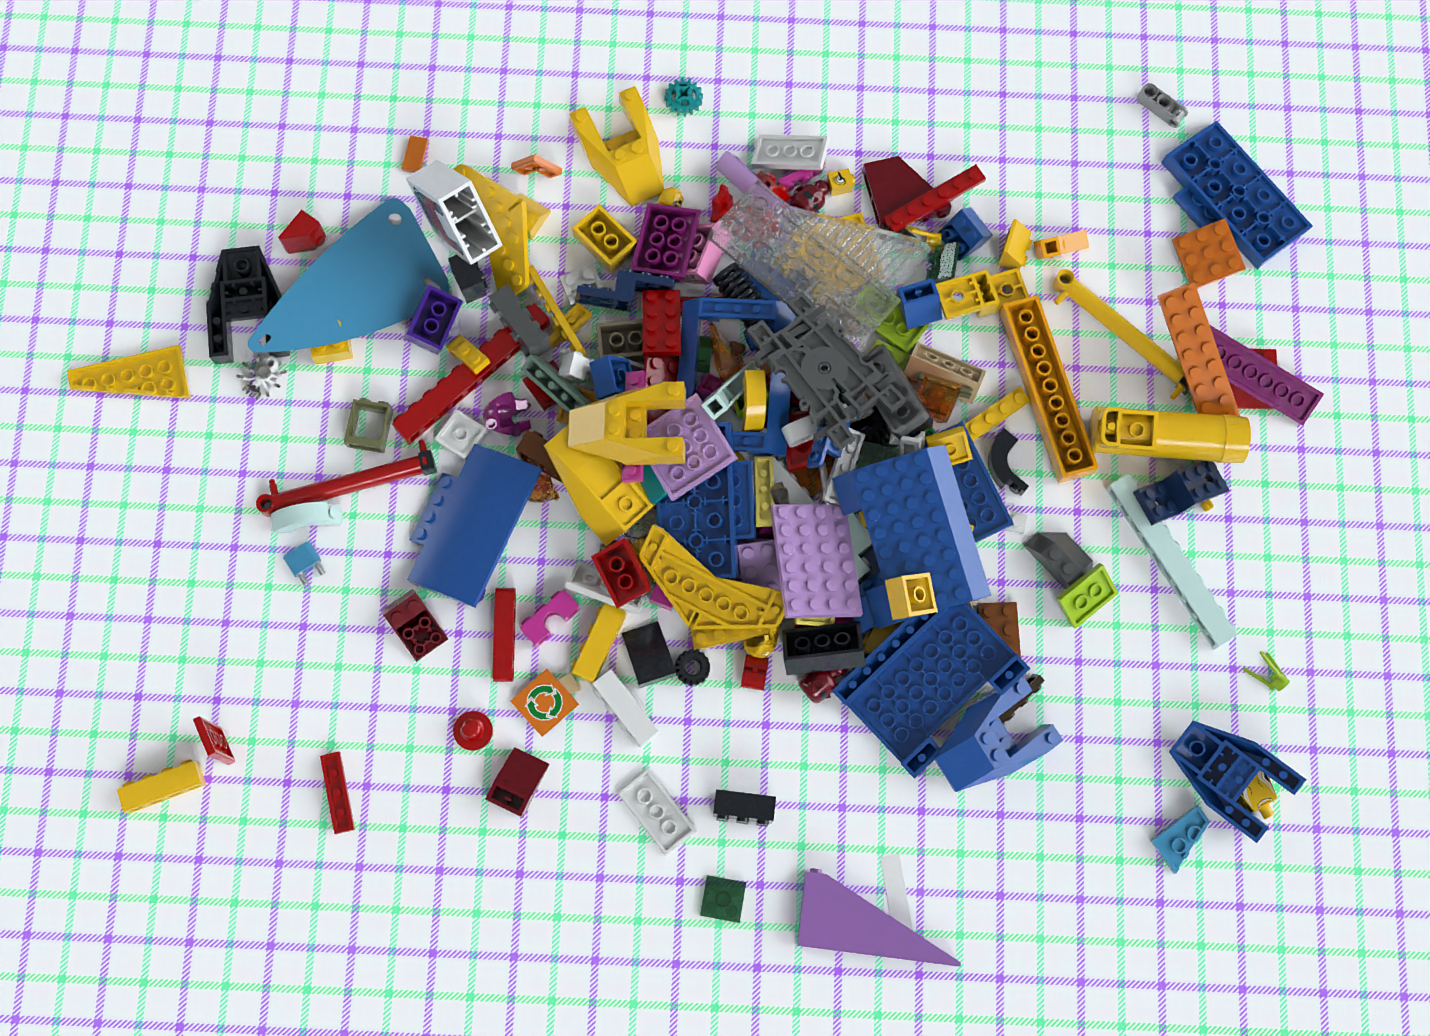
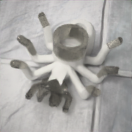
M253 352L257 361L255 368L252 369L245 362L241 364L257 376L246 377L237 374L236 377L246 381L255 380L253 383L246 384L242 391L246 390V394L251 391L249 396H256L255 399L258 400L261 396L260 385H263L266 397H270L265 381L275 388H280L281 385L274 383L270 379L282 377L283 374L287 373V370L274 374L279 370L278 360L274 356H268L261 362L258 354Z

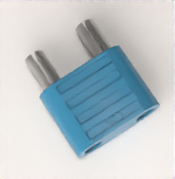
M310 541L301 544L283 556L294 577H298L303 586L309 584L304 573L313 567L316 568L320 576L323 575L322 572L326 573L320 563L322 560Z

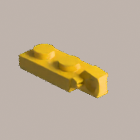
M577 303L564 317L573 332L576 333L592 317V313L580 303ZM555 325L552 326L553 329L549 336L552 349L559 345L560 342L562 344L565 342L560 334V331H562L561 327H556Z

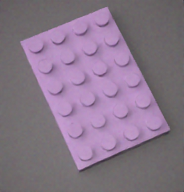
M772 504L770 512L785 618L860 617L863 612L848 515L843 516L841 507L835 504Z

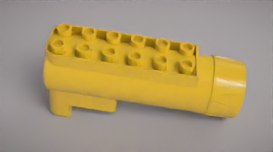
M1096 406L1089 419L1088 438L1094 453L1201 460L1217 463H1244L1250 449L1251 426L1248 417Z

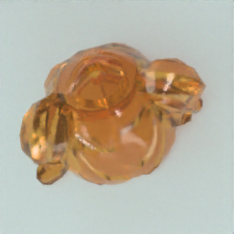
M540 475L528 499L529 502L545 503L549 500H559V493L554 489L550 476Z

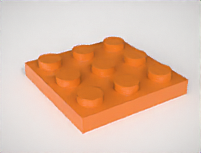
M1225 218L1172 239L1189 283L1195 282L1197 289L1246 270Z

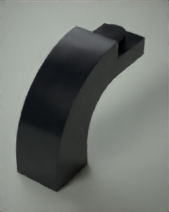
M1003 428L989 450V472L1001 490L1007 484L1011 492L1022 496L1029 485L1011 471L1007 460L1008 453L1019 439Z

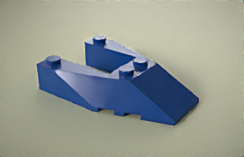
M1024 676L1002 696L993 688L969 706L961 721H958L954 727L955 730L951 736L945 740L933 758L954 792L1010 775L1047 754L1064 741L1054 724H1041L1015 744L1002 724L999 716L1033 691Z
M1196 721L1190 723L1169 750L1170 755L1204 803L1256 843L1269 829V825L1236 800L1257 773L1262 771L1293 795L1298 792L1307 780L1257 742Z

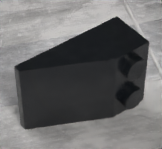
M658 621L621 633L639 689L677 676Z

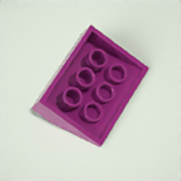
M647 203L631 270L634 273L640 274L641 272H648L652 276L657 277L666 275L674 280L685 279L701 210Z

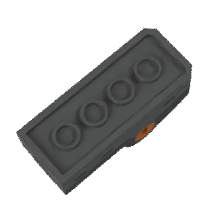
M881 344L862 358L866 363L873 360V365L881 374H884L886 371L891 372L895 376V381L891 384L906 398V402L892 414L879 401L875 404L891 432L901 440L902 436L914 438L921 431L927 428L931 429L933 427V418L921 396L909 382L892 352L884 344Z

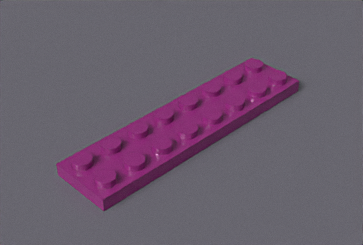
M1210 325L1228 381L1303 426L1324 396V393Z

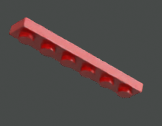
M977 164L886 215L883 220L891 232L895 234L986 181V177Z

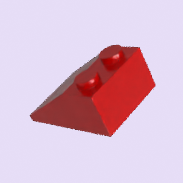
M623 538L591 556L617 609L652 590L640 558L630 539Z

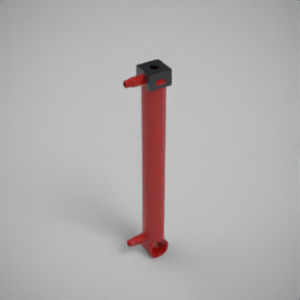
M420 439L418 441L420 450L418 456L279 493L275 480L270 479L269 488L271 495H260L256 500V507L264 516L271 517V514L288 506L319 502L421 474L426 476L438 472L432 451L427 450L424 440ZM271 502V506L268 509H264V504Z

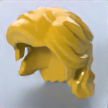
M779 626L768 628L769 635L744 640L746 652L757 658H765L770 655L777 646Z

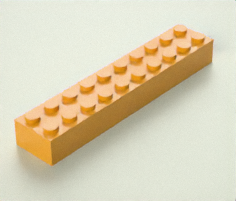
M1035 295L1003 304L999 314L1028 398L1031 401L1030 404L1058 484L1094 474L1099 469V466L1092 451L1090 440L1039 296Z

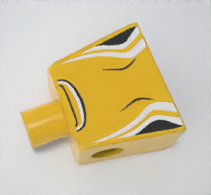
M1259 771L1237 801L1251 813L1259 810L1265 820L1275 814L1269 803L1275 801L1277 795L1270 778L1262 771Z

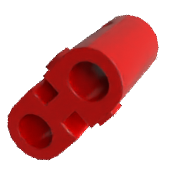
M746 654L741 680L742 688L764 691L769 658H757Z

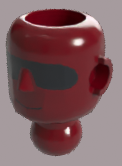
M818 180L814 185L806 184L797 187L794 190L795 194L792 195L789 201L791 212L801 220L812 219L815 214L820 213L819 210L825 204V196L830 191L829 184L825 180Z
M846 669L806 673L800 678L798 685L813 703L817 704L824 699L831 698L832 690L838 685L834 679L844 675Z

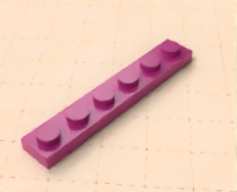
M644 370L626 372L625 391L646 386V372ZM622 464V482H643V465Z

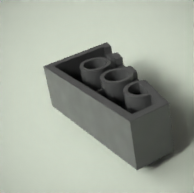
M508 284L488 296L490 309L494 314H499L501 317L499 321L504 328H509L511 331L509 334L513 341L520 343L522 346L520 350L525 357L531 354L541 356L551 349L548 335L545 331L542 332L536 320L531 321L533 318L526 307H521L520 299Z

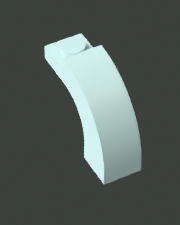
M310 502L279 509L271 514L273 533H292L299 528L311 525H341L343 523L341 505L327 504V502Z

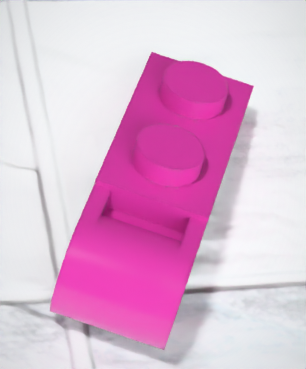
M825 160L822 170H798L778 179L777 184L781 182L788 188L787 192L800 184L805 185L813 177L823 172Z

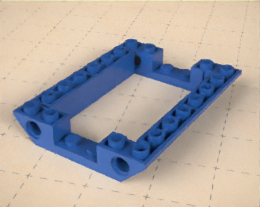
M707 297L683 301L681 356H679L677 382L684 381L686 399L696 394L701 320L720 322V319L756 320L757 323L763 320L766 324L774 323L775 334L796 319V315L787 307V304L775 300ZM771 371L767 433L733 431V451L747 452L748 455L786 457L787 441L781 429L789 424L791 389L787 384L781 383V379L785 377L784 373L779 372L775 375Z

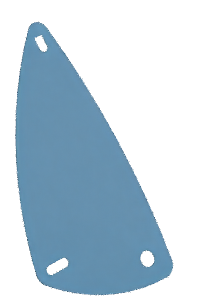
M390 198L350 228L315 260L280 298L248 340V348L256 353L313 348L350 340L387 328L414 315L424 290L428 286L423 282L425 277L430 278L436 283L440 290L449 293L448 278L411 209L400 199ZM391 214H398L401 216V222L393 225L389 222L388 218ZM265 334L270 335L271 339L264 346L257 342Z

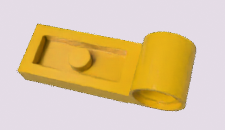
M461 334L445 346L455 359L458 358L476 375L491 363L482 352Z

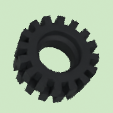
M698 649L683 651L675 662L678 679L685 685L689 684V686H697L699 683H703L708 678L710 672L709 659L705 656V653H701ZM695 660L700 664V671L697 674L691 675L686 672L685 665L688 661Z

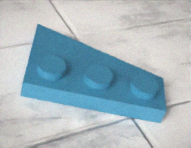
M1195 805L1150 840L1173 874H1177L1180 869L1179 866L1188 857L1189 851L1195 842H1198L1210 823L1198 805Z

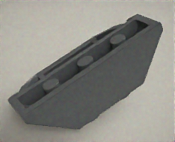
M1038 532L1023 545L1065 590L1093 567V560L1066 532Z

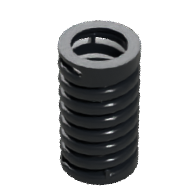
M739 261L730 264L712 279L713 284L719 287L718 291L723 293V298L765 300L764 297H760V291L755 292L757 290L756 285L751 286L753 281L749 279V275H742L745 270L739 267ZM740 320V322H744L746 330L757 324L756 320Z

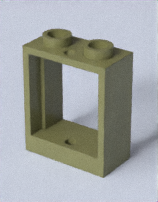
M366 398L353 399L344 437L346 447L384 453L394 411L391 405L385 401H378L376 403ZM360 410L385 414L380 440L355 436Z

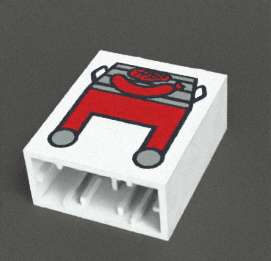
M437 159L405 178L437 241L470 265L503 246L470 179Z

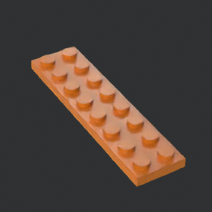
M1190 282L1157 295L1197 414L1240 416L1195 282Z

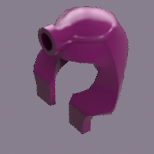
M512 392L503 393L485 406L483 412L484 423L490 430L519 437L527 429H532L530 419L514 423L512 417L529 409L531 404L527 402L526 398H515Z

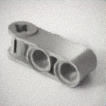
M1152 83L1145 84L1137 96V100L1141 105L1173 128H1177L1182 118L1186 117L1189 113L1184 105L1178 103Z

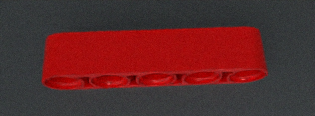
M495 588L493 682L514 681L516 588Z

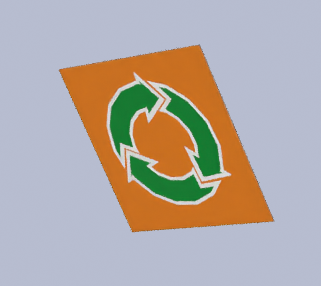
M547 668L510 700L541 737L547 734L579 705Z

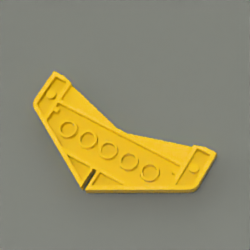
M459 164L453 170L471 180L503 245L488 254L496 289L499 290L508 284L516 296H518L527 289L530 283L526 202H522L523 198L469 165Z
M655 524L652 525L640 551V559L688 628L696 612L699 615L692 630L776 628L779 626L785 616L781 590L715 577L663 528Z

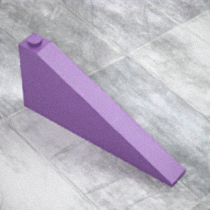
M810 868V872H805L797 946L961 967L960 961L837 880L822 873V869Z

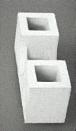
M577 351L564 354L558 376L570 382L584 381L587 374L589 378L587 390L594 391L595 386L590 374L591 369L589 362L594 361V359H587L583 357L582 353Z

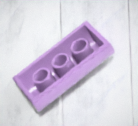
M725 151L717 162L716 169L763 212H772L774 216L787 204L770 191L769 187L756 176L757 174L737 156L729 151Z

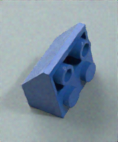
M971 207L961 209L938 232L941 233L942 241L958 261L975 252L993 236Z
M933 278L897 289L895 298L907 330L943 319L940 296Z

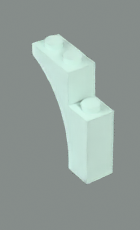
M754 360L727 379L721 387L704 400L701 406L713 421L728 410L744 393L743 377L745 370H761L755 366Z
M856 513L849 514L848 521L857 580L859 582L870 573L869 562L864 557L860 558V556L873 545L868 529L862 525L860 516Z

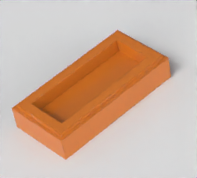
M410 135L402 164V171L415 173L422 168L429 143L427 138Z

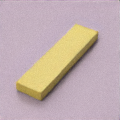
M773 456L754 457L756 527H773L770 512L771 505L775 504Z

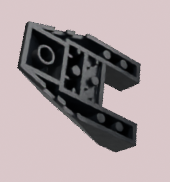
M259 245L221 250L215 270V279L210 288L209 300L206 302L209 358L215 365L234 363L231 322L265 318L282 297ZM265 334L266 343L271 339V336ZM290 351L268 352V354L275 358L290 356Z

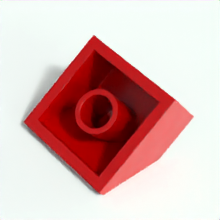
M301 209L279 235L278 239L288 254L316 250L318 246L324 243L326 235L320 222Z

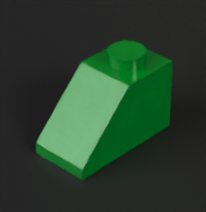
M700 335L697 372L709 373L714 337Z

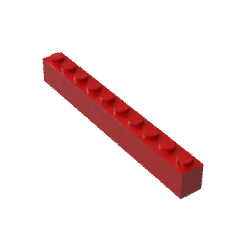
M535 302L532 305L526 306L533 318L531 321L536 320L541 330H545L550 325L549 317ZM508 327L497 330L492 339L480 345L479 351L491 363L477 375L464 363L455 366L446 378H441L432 390L429 389L422 395L418 402H413L405 413L399 414L394 418L393 428L408 445L413 443L520 351L522 346L519 342L515 343Z

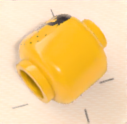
M674 187L666 188L662 191L657 204L681 207L684 201L682 192Z

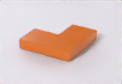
M536 154L511 163V169L524 176L538 172L548 178H553L561 175L563 169Z

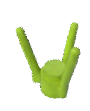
M1260 651L1259 654L1274 672L1269 677L1271 682H1268L1249 669L1243 668V671L1267 685L1271 690L1275 688L1277 691H1281L1290 683V680L1281 671L1268 652L1264 654L1263 651Z

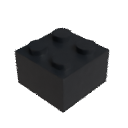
M458 255L447 258L453 276L467 304L487 296L486 288H488L482 270L480 271L478 261L470 265Z

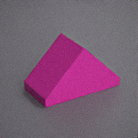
M707 373L697 386L696 393L704 402L709 395L721 387L725 380Z

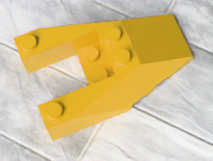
M636 86L619 92V103L633 130L608 141H602L586 106L569 113L570 124L592 168L631 207L661 195L664 190L658 137Z
M684 381L662 382L625 391L569 410L568 448L590 455H598L607 460H615L624 465L685 464V442L683 437L647 438V410L686 409Z

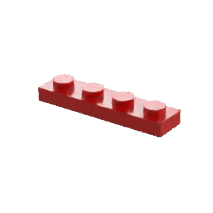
M341 752L321 755L320 760L334 834L354 831L355 824Z

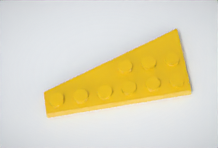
M180 345L67 370L71 390L191 399Z

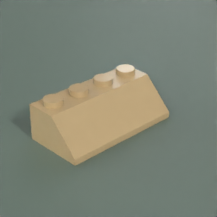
M917 342L904 374L912 381H917L919 374L923 373L972 388L973 392L970 399L941 392L947 396L952 395L961 402L973 404L986 370Z

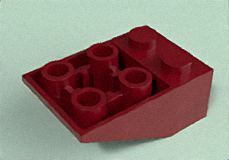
M411 589L381 610L385 619L416 662L448 640V637L414 589Z
M514 747L495 778L485 800L524 818L550 764Z

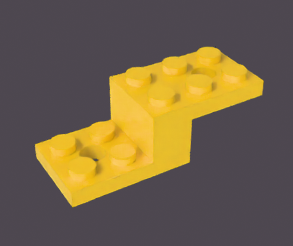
M1019 267L994 275H990L988 269L936 284L945 320L974 312L977 318L998 313L1005 303L1030 297ZM1007 286L1012 292L1005 294L1002 288ZM956 293L961 294L963 300L956 301L953 295Z

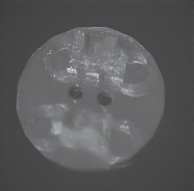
M649 510L622 535L633 539L647 538L652 525H657V519L653 511Z

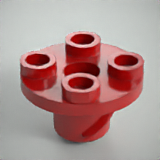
M479 711L465 712L458 717L454 724V739L459 746L466 750H480L490 742L493 736V725L490 719Z

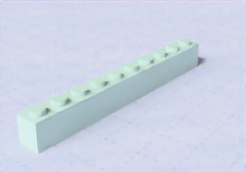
M1130 474L1125 475L1110 484L1106 491L1212 649H1217L1238 636L1235 625L1226 618L1225 610L1220 605L1218 606L1212 591L1203 584L1202 576L1195 572L1191 560L1182 553L1180 544L1174 541L1168 526L1162 522L1151 526L1133 494L1135 490L1139 489L1137 480L1131 477Z

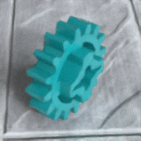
M682 77L680 82L674 79V85L669 83V89H665L664 101H666V107H670L671 113L677 111V116L680 113H683L684 117H686L687 113L693 115V110L699 111V106H702V88L697 87V82L692 84L691 78L685 81Z

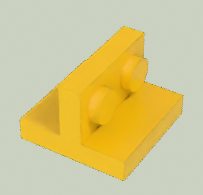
M964 426L925 437L928 448L946 445L951 465L973 459Z

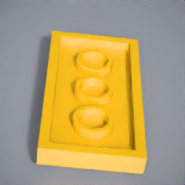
M697 612L690 625L694 650H702L769 635L768 628L692 630L699 615Z

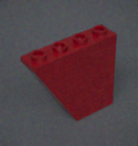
M900 156L863 164L862 174L879 230H890L883 220L886 215L933 189ZM951 203L943 205L918 221L923 223L931 218L937 217L940 219L946 217L950 213Z

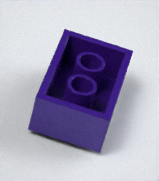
M428 284L403 339L438 355L442 351L463 300Z

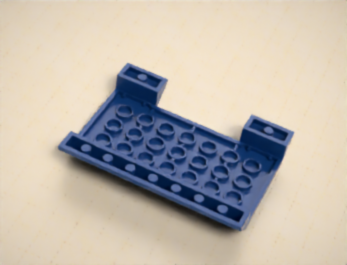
M946 445L924 448L854 469L832 478L843 516L859 511L863 512L884 585L866 591L877 629L918 617L892 619L885 580L907 575L930 573L937 611L992 596Z
M963 603L935 613L905 620L865 658L866 666L856 667L832 692L844 705L851 709L915 779L934 761L933 758L940 749V746L930 736L987 681L1002 696L1031 668L968 603Z

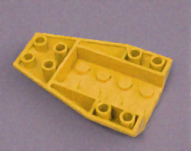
M568 424L549 440L544 447L580 517L602 543L608 546L655 504H651L640 482H622L621 462L607 460L598 455H590L568 448Z

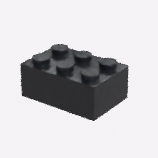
M716 789L713 817H717L716 821L721 822L735 819L738 824L748 825L749 821L756 822V826L768 827L774 821L776 796Z

